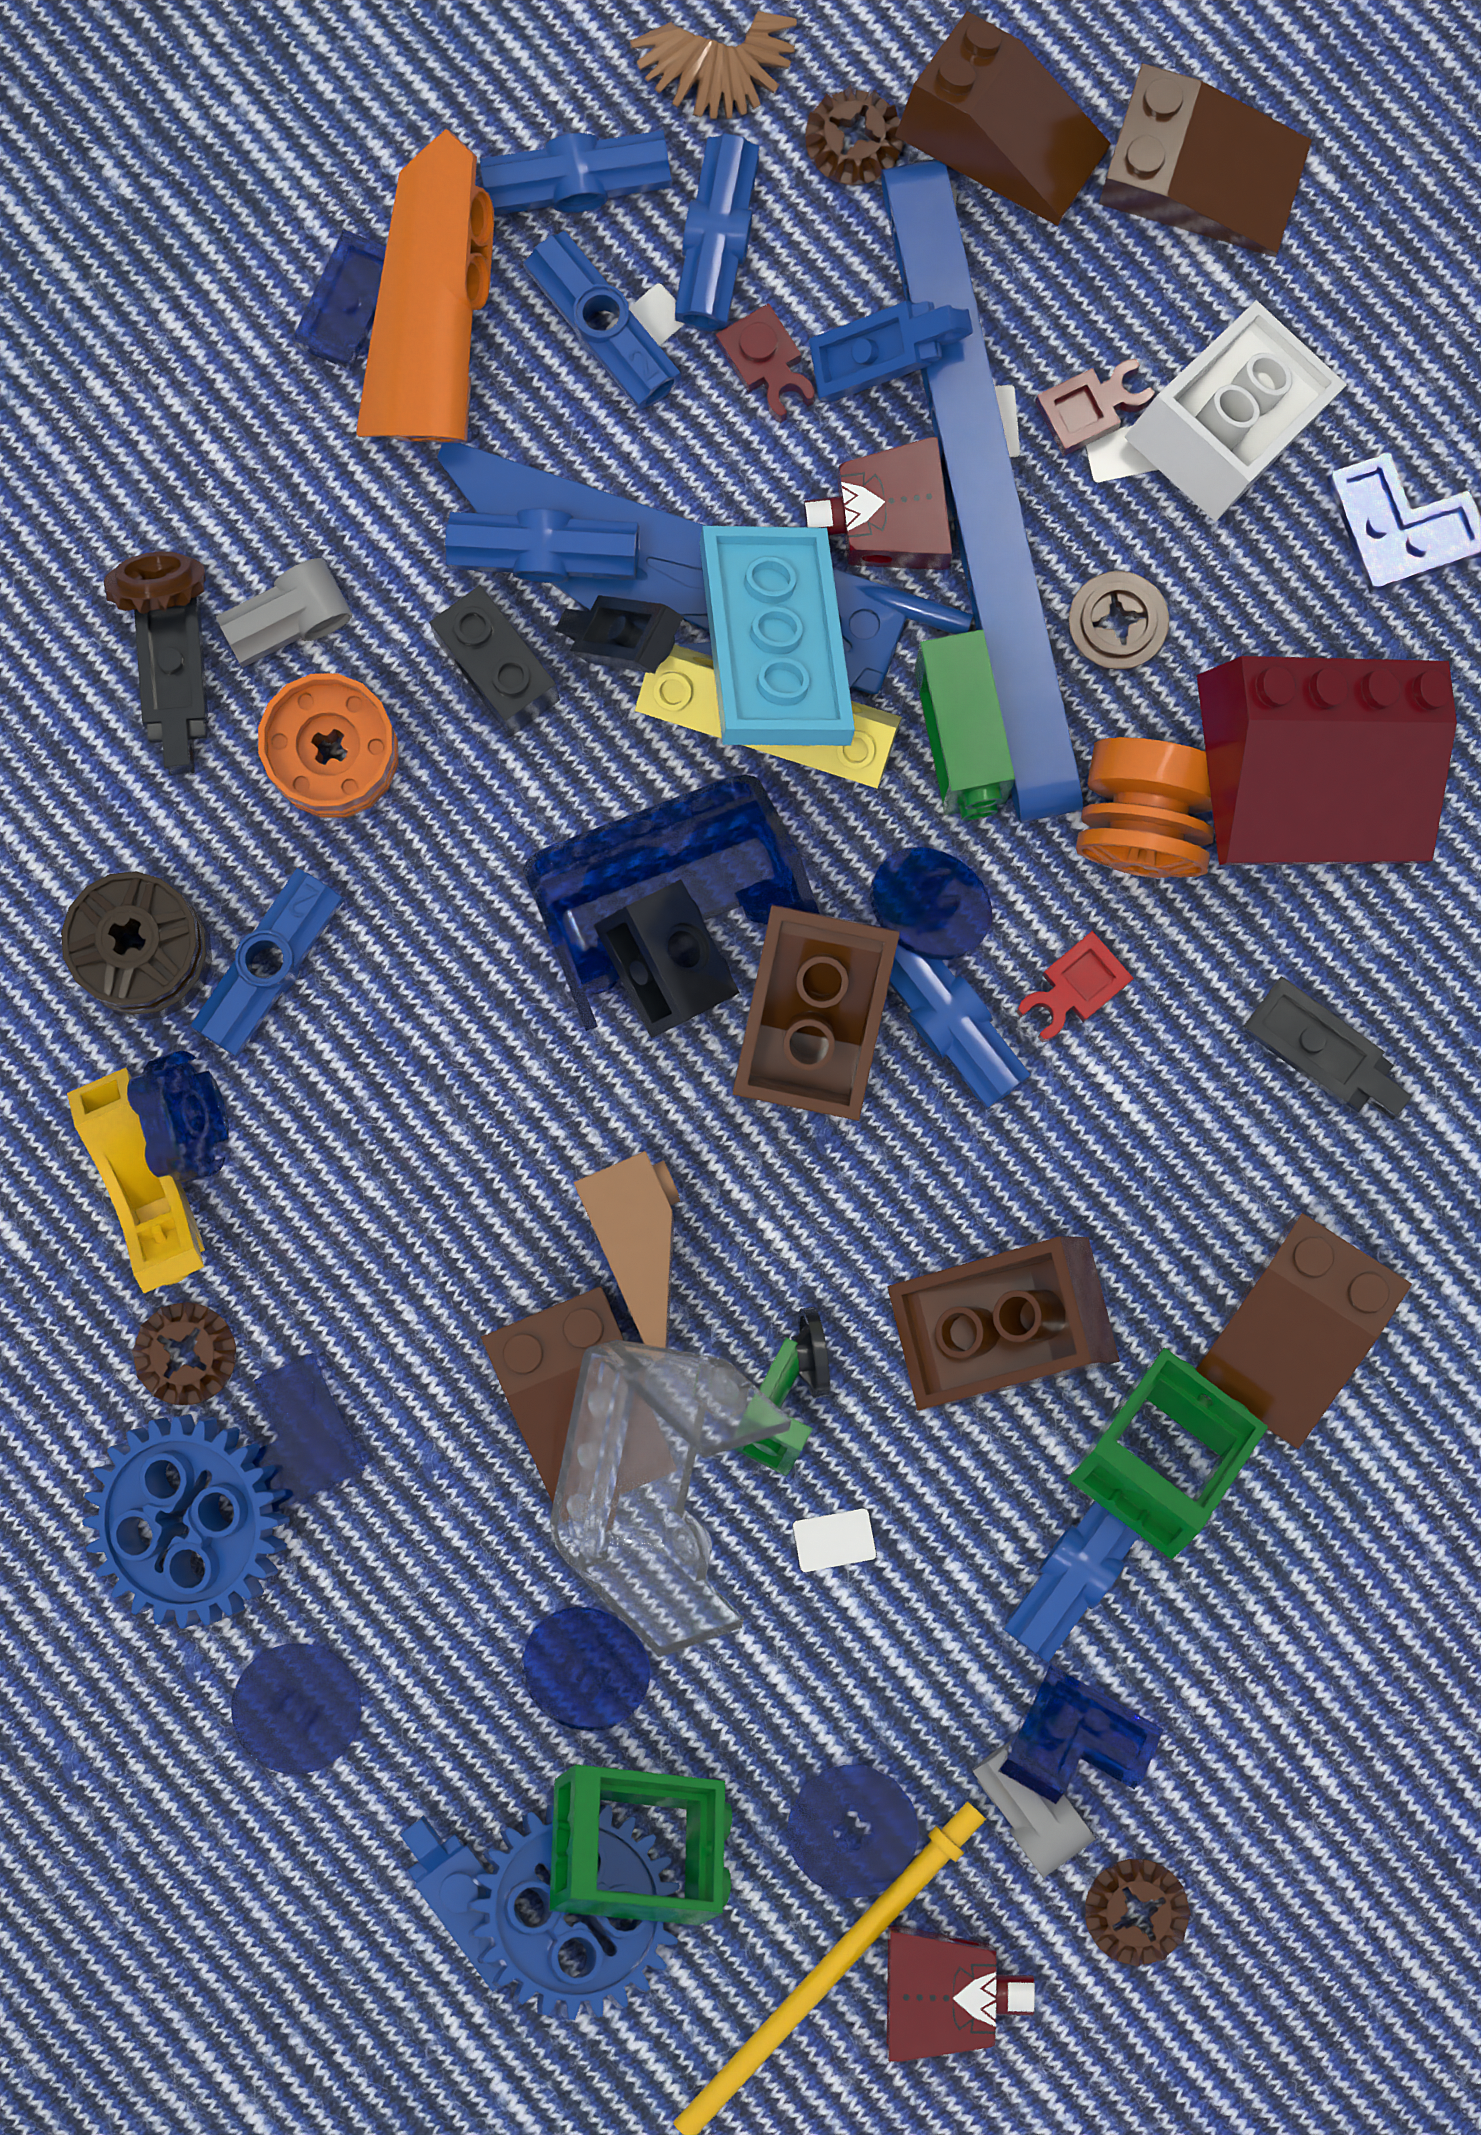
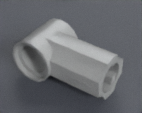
M314 558L295 565L275 580V587L216 616L242 668L299 639L313 641L329 635L350 621L353 614L324 559Z
M1015 1737L996 1749L972 1769V1772L978 1778V1783L1012 1826L1009 1832L1043 1879L1096 1840L1062 1792L1056 1793L1018 1738Z

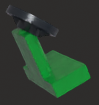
M815 1307L801 1308L799 1310V1334L792 1336L791 1339L785 1338L730 1448L786 1477L813 1429L780 1412L790 1389L799 1375L808 1385L813 1398L826 1397L830 1391L827 1346L821 1319Z

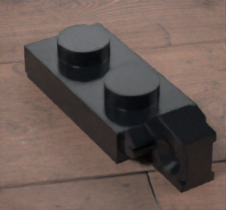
M598 595L590 612L565 608L555 631L572 639L574 643L570 651L588 663L655 674L659 665L670 655L675 643L674 635L684 617L664 604Z
M198 597L190 598V603L185 606L174 605L168 607L166 612L157 609L142 614L138 609H134L142 724L147 729L148 741L150 743L163 742L164 768L169 769L170 776L195 774L193 739L207 738L206 723H209L201 609Z
M1282 976L1241 1029L1342 1105L1347 1104L1357 1112L1368 1103L1389 1119L1394 1120L1412 1098L1411 1094L1386 1077L1394 1065L1382 1056L1385 1053L1382 1049Z

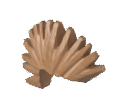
M758 11L745 35L746 40L736 47L726 46L715 40L694 35L681 27H677L672 22L630 40L631 49L653 48L636 63L639 70L656 65L645 77V80L649 82L662 76L660 82L654 88L655 91L658 93L662 92L670 83L679 78L672 105L678 108L693 83H696L698 86L693 115L702 117L708 106L710 119L716 120L721 98L726 119H732L733 102L740 116L747 114L746 100L753 109L761 105L752 81L773 94L778 88L779 84L762 67L789 69L791 61L782 57L781 54H793L795 46L770 36L796 27L797 19Z

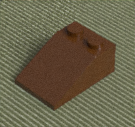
M966 11L915 81L895 135L900 140L1056 226L1060 224L1111 145L1110 141L1020 39L969 11Z
M1142 63L1106 176L1099 205L1276 257L1312 139L1202 80Z
M772 904L732 1095L859 1121L900 930Z
M1301 1213L1290 1219L1195 1369L1230 1398L1242 1403L1251 1414L1268 1426L1267 1430L1295 1449H1299L1377 1341L1412 1286V1283L1304 1213Z
M1059 1236L887 1286L917 1411L1045 1382L1120 1362L1089 1237Z
M601 1286L481 1336L502 1390L559 1518L678 1468Z

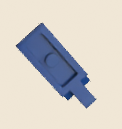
M904 301L809 338L819 400L834 402L930 366L931 362L942 358L941 345L952 344L973 334L969 309L952 308V305L948 304L934 309L933 302L914 303Z
M423 1815L400 1833L401 1838L418 1860L407 1871L416 1882L414 1885L493 1992L499 1988L492 1982L502 1965L499 1961L492 1963L478 1962L477 1958L491 1945L488 1937L475 1938L469 1936L468 1931L485 1923L484 1914L467 1909L468 1902L485 1899L487 1891L471 1880L472 1876L475 1874H491V1872L469 1843L465 1845L456 1833L443 1842ZM514 1905V1911L518 1921L522 1923L524 1926L530 1927V1925L527 1923V1921L524 1919V1917L521 1915L519 1910Z

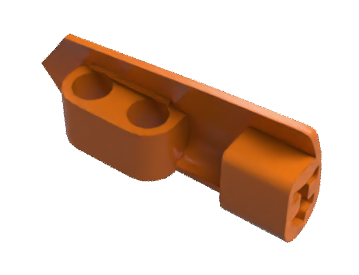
M445 129L423 148L399 172L356 434L358 437L386 436L410 442H467L471 378L468 376L473 310H481L489 295L494 209L488 192L475 185L477 156L448 129Z

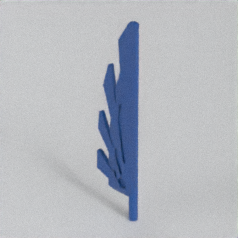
M442 443L437 457L438 461L476 513L517 516V512L520 510L540 508L563 511L571 514L573 519L637 522L639 524L640 550L636 580L569 576L568 581L550 583L590 612L598 595L660 603L669 606L684 617L683 620L710 632L699 543L702 526L706 525L462 443ZM833 568L849 691L851 688H855L872 695L879 693L884 678L888 673L906 618L954 635L969 631L973 614ZM711 641L678 645L712 656Z

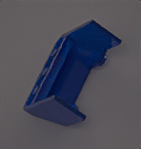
M751 775L727 777L543 848L533 854L523 867L525 878L586 1031L598 1027L586 995L604 993L612 989L620 979L593 924L621 908L682 879L691 898L698 905L703 921L740 907L748 920L768 925L772 904L820 914L800 853L761 781Z

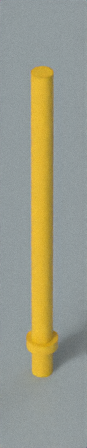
M967 1801L942 1829L936 1825L927 1836L931 1841L673 2121L674 2126L683 2135H698L950 1859L957 1862L965 1853L961 1849L962 1845L986 1820L971 1803Z

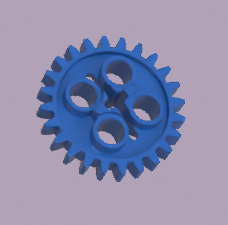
M191 1414L173 1417L172 1424L167 1417L149 1421L148 1431L141 1427L126 1432L129 1446L122 1443L110 1446L107 1449L115 1465L108 1464L94 1468V1475L105 1486L104 1489L85 1493L84 1498L98 1506L99 1513L98 1515L83 1519L82 1525L98 1529L100 1538L86 1546V1550L91 1553L104 1552L107 1560L98 1568L96 1575L102 1577L115 1573L119 1580L111 1593L114 1599L131 1592L135 1594L131 1613L134 1615L146 1612L154 1606L153 1617L154 1624L156 1625L172 1621L175 1615L180 1629L196 1625L199 1618L205 1626L221 1621L223 1612L230 1616L245 1609L243 1598L250 1600L264 1593L262 1585L256 1577L265 1579L278 1573L279 1569L266 1556L267 1554L276 1553L287 1548V1544L272 1535L274 1527L289 1522V1516L272 1512L271 1505L286 1495L285 1489L267 1490L264 1482L273 1474L276 1468L274 1464L259 1468L255 1467L252 1462L260 1449L257 1443L246 1445L239 1449L236 1447L240 1433L239 1428L224 1429L217 1435V1419L214 1417L200 1419L196 1425ZM169 1462L173 1463L180 1473L181 1482L177 1491L170 1486L167 1480L166 1470ZM208 1470L212 1474V1479L208 1487L204 1489ZM222 1494L233 1505L234 1517L231 1524L227 1523L219 1512V1500ZM183 1509H187L185 1515L181 1514ZM141 1518L148 1523L152 1532V1540L149 1547L142 1542L139 1536L138 1525ZM186 1527H189L190 1531L184 1533ZM193 1551L202 1557L205 1564L203 1580L199 1579L191 1568L190 1559ZM167 1552L163 1564L164 1571H162L159 1567V1563L164 1553Z
M553 1803L547 1805L546 1824L543 1825L541 1820L531 1811L522 1815L526 1833L523 1836L510 1827L503 1828L500 1831L502 1839L508 1848L505 1853L491 1848L485 1849L483 1852L486 1860L495 1869L492 1874H475L472 1876L471 1880L487 1891L485 1899L468 1902L467 1909L484 1914L485 1923L474 1927L468 1932L470 1937H488L491 1946L477 1958L479 1963L499 1961L502 1965L492 1983L496 1987H501L513 1980L518 1982L513 1997L514 2003L523 2005L535 1993L538 1994L537 2014L548 2016L557 2000H559L564 2020H575L579 2012L580 2003L584 2001L590 2016L599 2018L603 2017V1997L607 1996L617 2008H625L628 2006V1998L624 1988L626 1985L639 1992H647L650 1986L642 1972L643 1969L647 1967L654 1970H665L667 1967L666 1963L655 1952L657 1946L677 1945L678 1939L671 1933L663 1930L664 1922L633 1919L626 1929L620 1931L610 1924L606 1916L582 1914L589 1924L603 1936L607 1937L614 1945L615 1951L613 1955L608 1956L584 1923L581 1921L566 1923L563 1916L567 1913L549 1911L550 1886L542 1882L536 1875L535 1867L537 1864H542L551 1876ZM601 1806L599 1813L597 1890L668 1896L680 1889L679 1883L661 1882L658 1875L671 1863L670 1857L650 1859L647 1855L656 1840L654 1834L645 1835L637 1840L632 1839L631 1835L636 1819L632 1816L625 1817L615 1827L611 1826L612 1806ZM526 1888L539 1894L544 1907L541 1919L532 1927H527L520 1923L514 1911L517 1896ZM570 1938L578 1940L584 1946L587 1955L584 1969L575 1977L565 1974L558 1962L559 1949Z

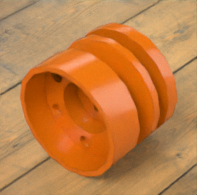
M338 673L309 674L286 684L268 702L258 726V754L269 779L297 809L319 818H348L370 809L389 790L399 766L398 738L382 702L363 683ZM338 737L343 738L340 745L347 754L341 762L331 758L325 765L321 764L323 756L317 748L323 740L333 744Z
M1116 737L1105 738L1095 742L1087 782L1088 788L1113 802L1090 804L1083 808L1082 822L1093 829H1086L1078 833L1077 854L1088 860L1109 866L1114 870L1143 877H1199L1207 874L1210 853L1200 846L1213 843L1214 827L1189 815L1190 813L1213 811L1206 752L1185 745L1146 738Z

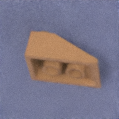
M646 1151L573 1183L655 1368H658L668 1363L674 1216L670 1206L680 1202V1199L664 1160L652 1165Z

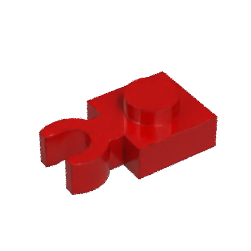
M1091 931L1043 972L1042 976L1053 988L1049 992L1039 991L1026 996L1020 1003L1016 1013L1023 1017L1034 1007L1047 1009L1051 1015V1024L1044 1028L1038 1036L1042 1043L1047 1042L1059 1034L1064 1026L1068 1011L1072 1009L1084 1023L1129 985L1134 978L1096 934Z

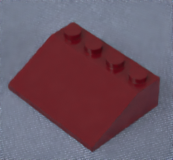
M1240 656L1196 675L1219 865L1425 864L1433 861L1457 726L1449 661Z

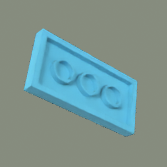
M702 526L699 543L722 744L851 746L855 727L827 528Z

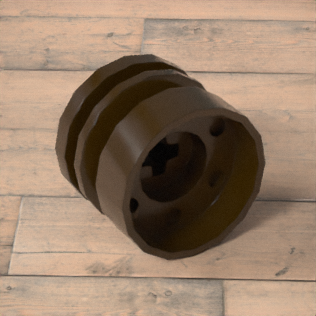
M137 871L109 874L86 886L69 906L61 930L63 959L75 982L114 1013L137 1020L165 1018L188 1006L204 987L212 963L210 934L198 912L179 892L163 879ZM125 933L132 936L138 933L146 941L140 951L135 948L126 950L119 942Z

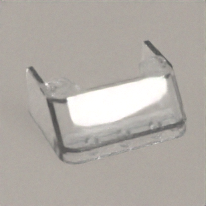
M615 1339L591 1346L583 1355L550 1518V1527L554 1544L563 1559L659 1658L740 1629L744 1621V1617L706 1580L712 1553L711 1538L706 1528L698 1523L684 1508L696 1453L702 1458H706L787 1432L790 1429L792 1420L724 1358Z

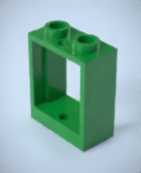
M984 629L920 641L914 673L944 816L960 813L962 821H972L993 816L998 813L997 805L1006 804L1015 781V775Z
M1164 1347L1136 1378L1067 1480L1173 1560L1201 1532L1268 1426L1251 1414L1242 1403L1230 1398L1200 1375L1191 1364L1181 1360ZM1146 1399L1220 1455L1193 1499L1117 1442Z
M575 1764L554 1779L549 1911L688 1925H701L722 1914L723 1907L726 1906L731 1891L730 1871L727 1867H724V1842L729 1837L732 1826V1808L729 1802H725V1781ZM600 1800L687 1810L684 1898L597 1890Z

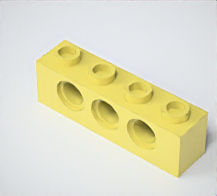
M674 644L670 655L659 665L656 673H645L634 711L722 739L713 657ZM851 701L855 727L851 746H743L878 788L883 778L902 717Z

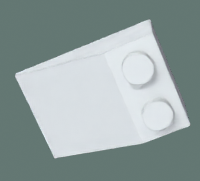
M1256 300L1154 398L1124 438L1216 522L1296 440L1347 384Z

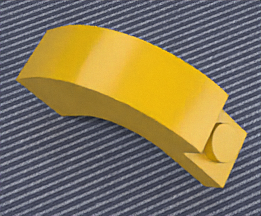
M125 1067L68 1092L67 1095L74 1126L93 1159L113 1202L124 1233L133 1275L143 1293L163 1285L178 1283L190 1273L203 1268L204 1263L201 1252L205 1249L190 1204L159 1131L127 1068Z

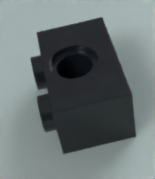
M481 585L474 588L429 622L436 642L509 737H512L560 701L555 681Z
M682 879L621 908L593 924L651 1039L740 993L731 976L728 963L720 955L702 920L700 909L691 898Z

